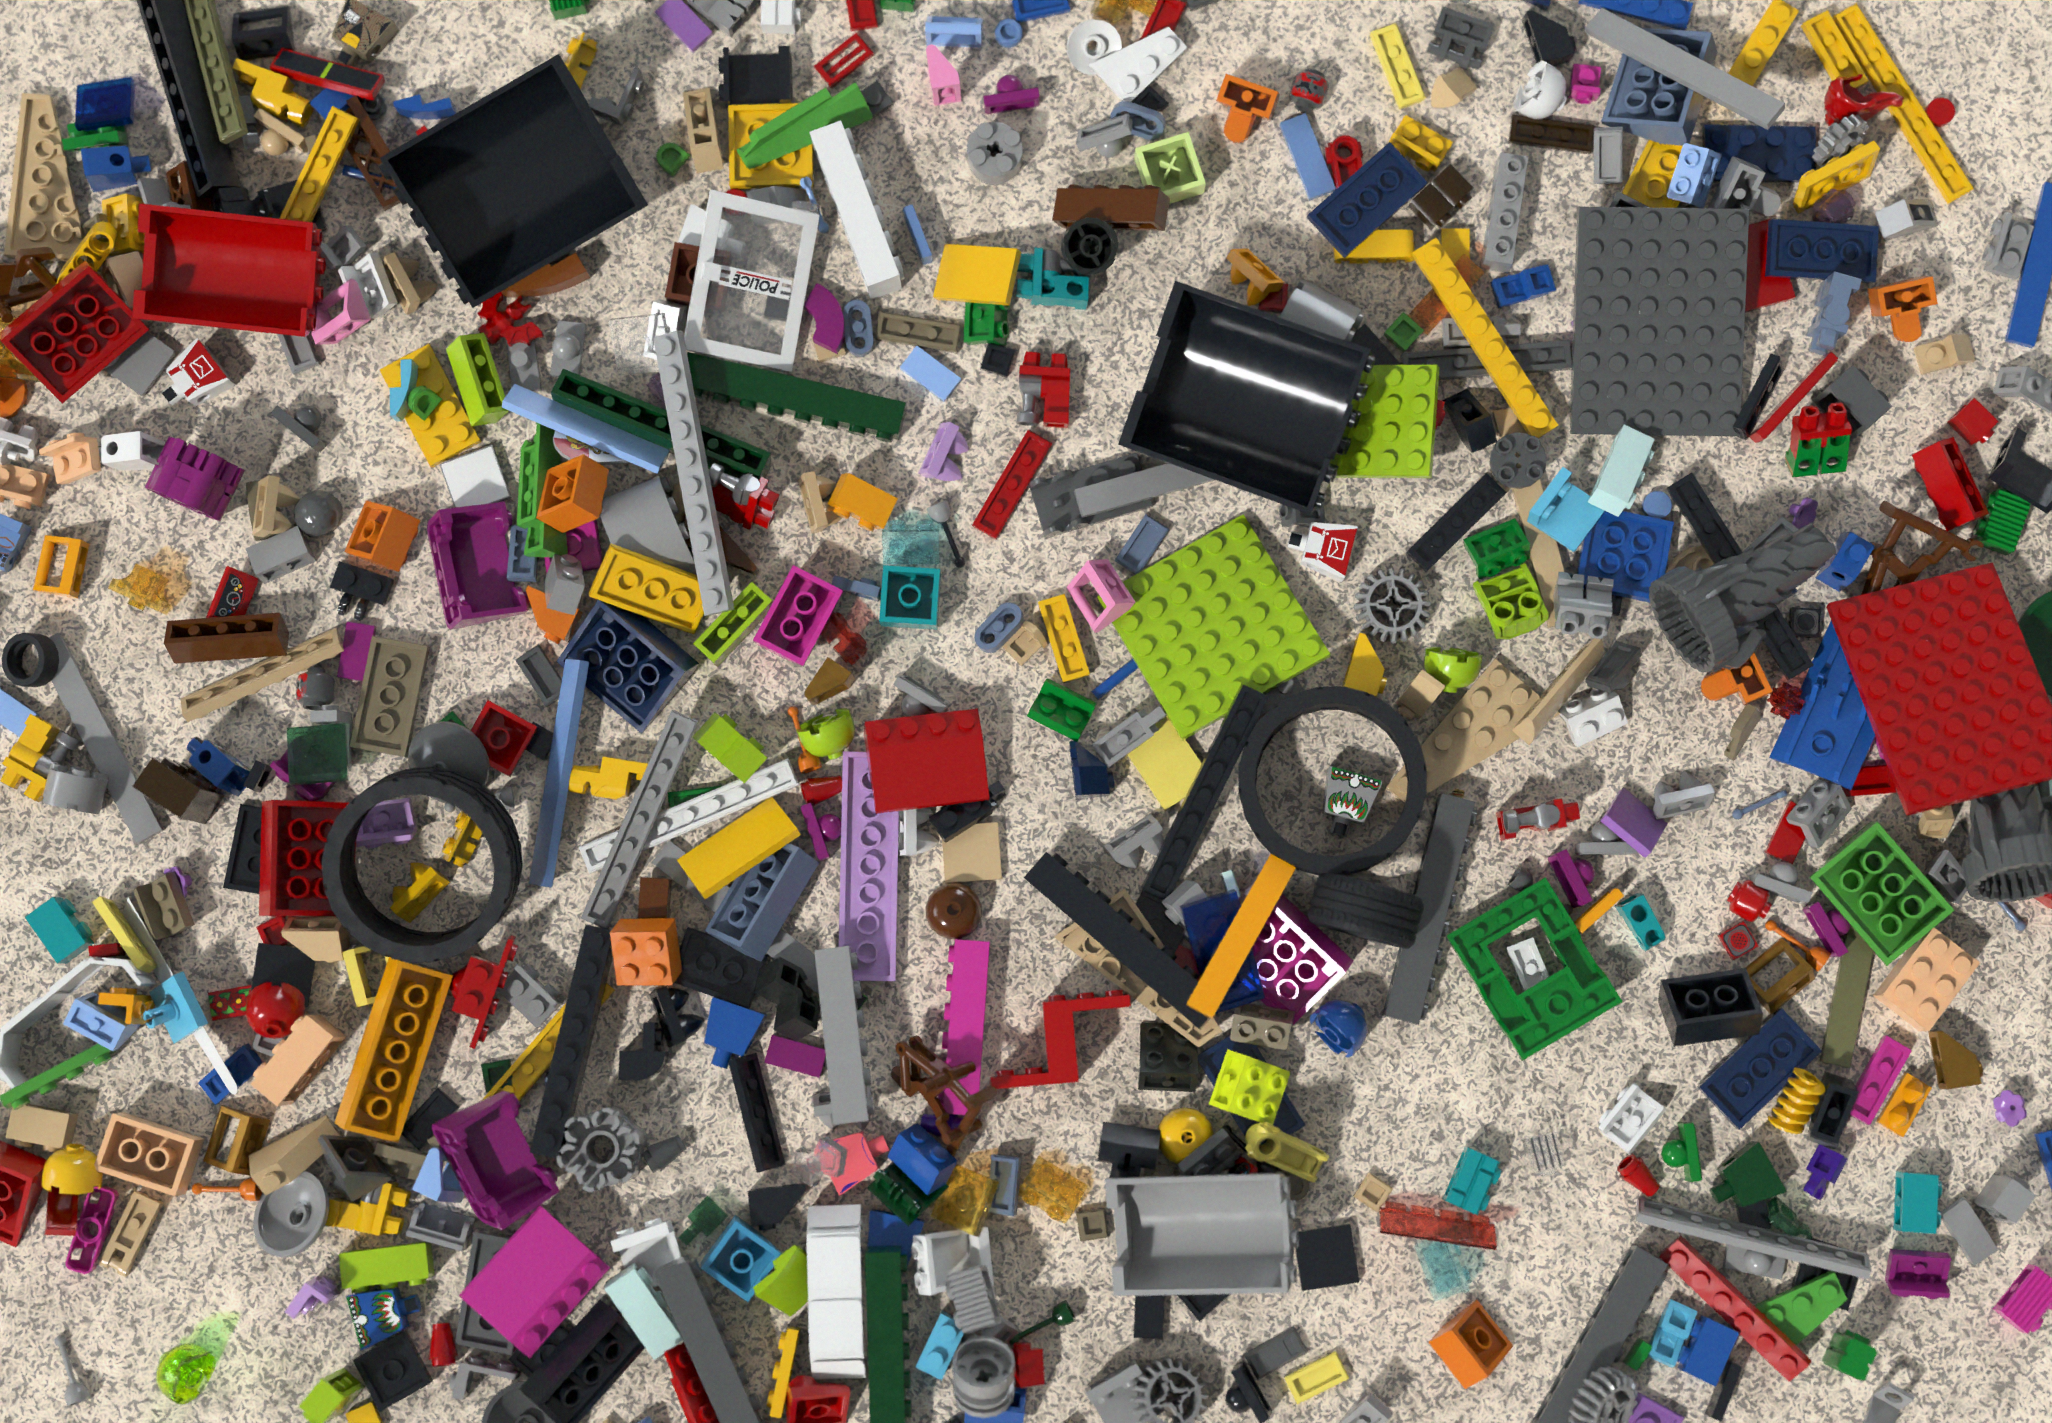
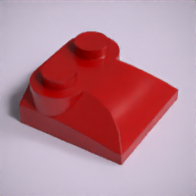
M487 700L470 731L479 738L485 747L489 758V766L511 777L538 727Z
M808 1375L796 1376L787 1386L786 1422L846 1423L850 1387L837 1383H817L814 1378Z

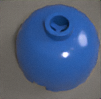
M1337 999L1331 1000L1320 1006L1310 1015L1311 1025L1316 1022V1025L1324 1032V1034L1317 1031L1315 1033L1333 1052L1340 1054L1344 1051L1347 1053L1345 1056L1347 1058L1353 1056L1361 1048L1368 1032L1367 1023L1364 1018L1365 1013L1355 1003L1351 1004Z

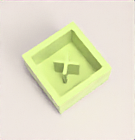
M1189 132L1135 148L1134 160L1143 187L1146 185L1160 187L1161 191L1170 198L1169 204L1204 194L1206 182Z

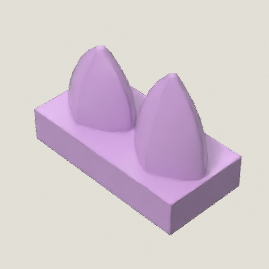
M951 422L940 423L918 474L926 478H936L942 481L962 479L957 465L947 457L948 453L962 454L969 450L965 438L958 431L959 426Z

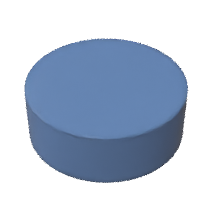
M1004 19L997 24L995 38L1001 46L1012 48L1022 40V27L1016 20Z
M1661 491L1649 493L1642 502L1644 515L1658 519L1665 518L1672 508L1671 499Z

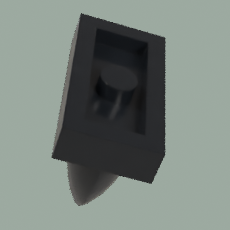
M665 986L649 994L660 1026L663 1028L668 1048L686 1041L687 1038L695 1034L702 1026L704 1018L693 1014L677 1015L676 1013L687 1002L688 992Z

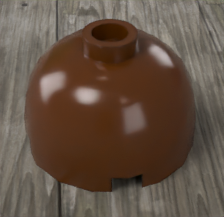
M946 883L937 887L929 896L925 906L926 919L930 928L939 936L947 939H962L970 935L978 927L982 917V904L977 894L969 886L961 883Z

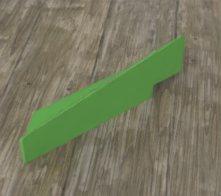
M856 82L834 97L830 95L825 87L754 130L749 136L751 141L736 151L748 169H753L811 145L810 131L838 121L842 122L844 129L852 128L871 120L873 115Z
M536 422L534 438L532 440H525L520 451L517 526L524 529L528 528L524 556L553 557L554 554L560 556L568 555L566 532L561 533L536 518L546 472L548 469L561 464L560 454L553 444L555 430Z

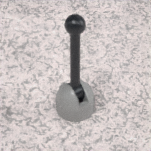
M943 501L927 508L932 521L943 526L955 556V566L958 568L964 567L965 559L960 556L947 524V520L951 515L948 501Z

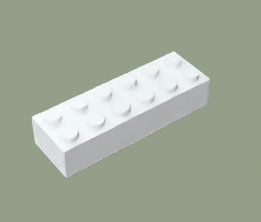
M838 121L810 131L813 149L870 300L901 290V280L905 279L904 271L899 257L892 256L895 254L889 231L882 230L885 229L884 218L879 205L873 206L876 201L869 179L863 180L866 178L865 168L860 154L854 155L857 151L850 128L844 129L842 122Z

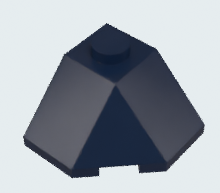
M1069 741L1075 800L1110 796V789H1115L1113 772H1107V766L1079 743Z

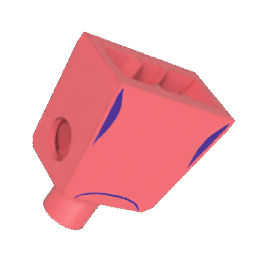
M863 1131L824 1141L816 1145L838 1195H842L878 1170L880 1167L875 1157L890 1151L884 1135L867 1141Z

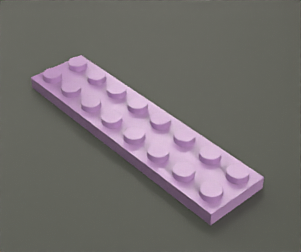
M843 751L839 947L849 946L852 953L857 952L858 969L854 970L855 981H895L899 811L876 814L867 753Z

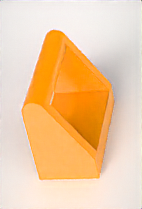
M45 535L33 591L78 599L90 544L80 539ZM55 544L68 546L59 587L46 586Z

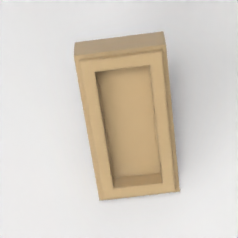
M258 109L254 117L262 126L268 129L261 137L262 148L267 154L273 156L282 155L287 151L289 143L306 154L308 148L303 135L265 110Z

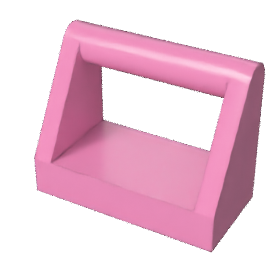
M928 45L926 55L934 106L961 102L958 72L935 45Z
M354 279L345 282L323 298L322 303L317 304L315 314L316 328L314 332L312 331V336L315 344H336L371 320L358 283ZM344 298L343 312L331 320L328 309Z
M1108 559L1088 560L1067 586L1068 592L1095 633L1100 632L1130 610L1135 604V600ZM1090 581L1107 606L1099 617L1080 590Z

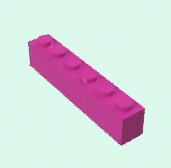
M955 939V945H949L948 962L953 963V974H947L946 991H951V1003H945L944 1020H949V1032L943 1031L942 1049H947V1060L944 1062L951 1067L965 1064L969 1061L975 1064V1072L959 1080L962 1086L972 1095L980 1091L990 942ZM946 1088L938 1095V1099L948 1114L965 1115L968 1109L949 1088Z

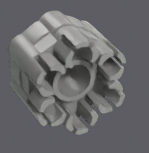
M617 1106L605 1107L599 1111L572 1117L566 1122L564 1126L568 1127V1131H564L566 1144L560 1150L561 1155H557V1163L560 1168L565 1167V1171L574 1173L577 1176L579 1184L583 1183L584 1185L582 1188L584 1191L595 1192L607 1186L632 1180L639 1174L640 1163L643 1158L642 1152H644V1147L647 1143V1134L644 1129L626 1115L622 1108ZM602 1135L608 1136L615 1145V1152L610 1160H602L594 1152L595 1141Z

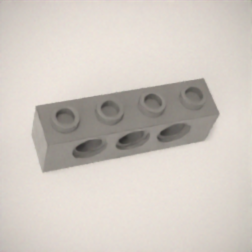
M1501 152L1495 162L1480 269L1507 273L1513 265L1528 156Z

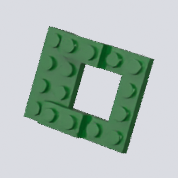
M1546 877L1446 935V938L1475 983V988L1500 1029L1511 1042L1521 1061L1623 1002L1607 975L1596 964L1589 953L1576 925ZM1536 918L1564 968L1517 995L1487 945Z

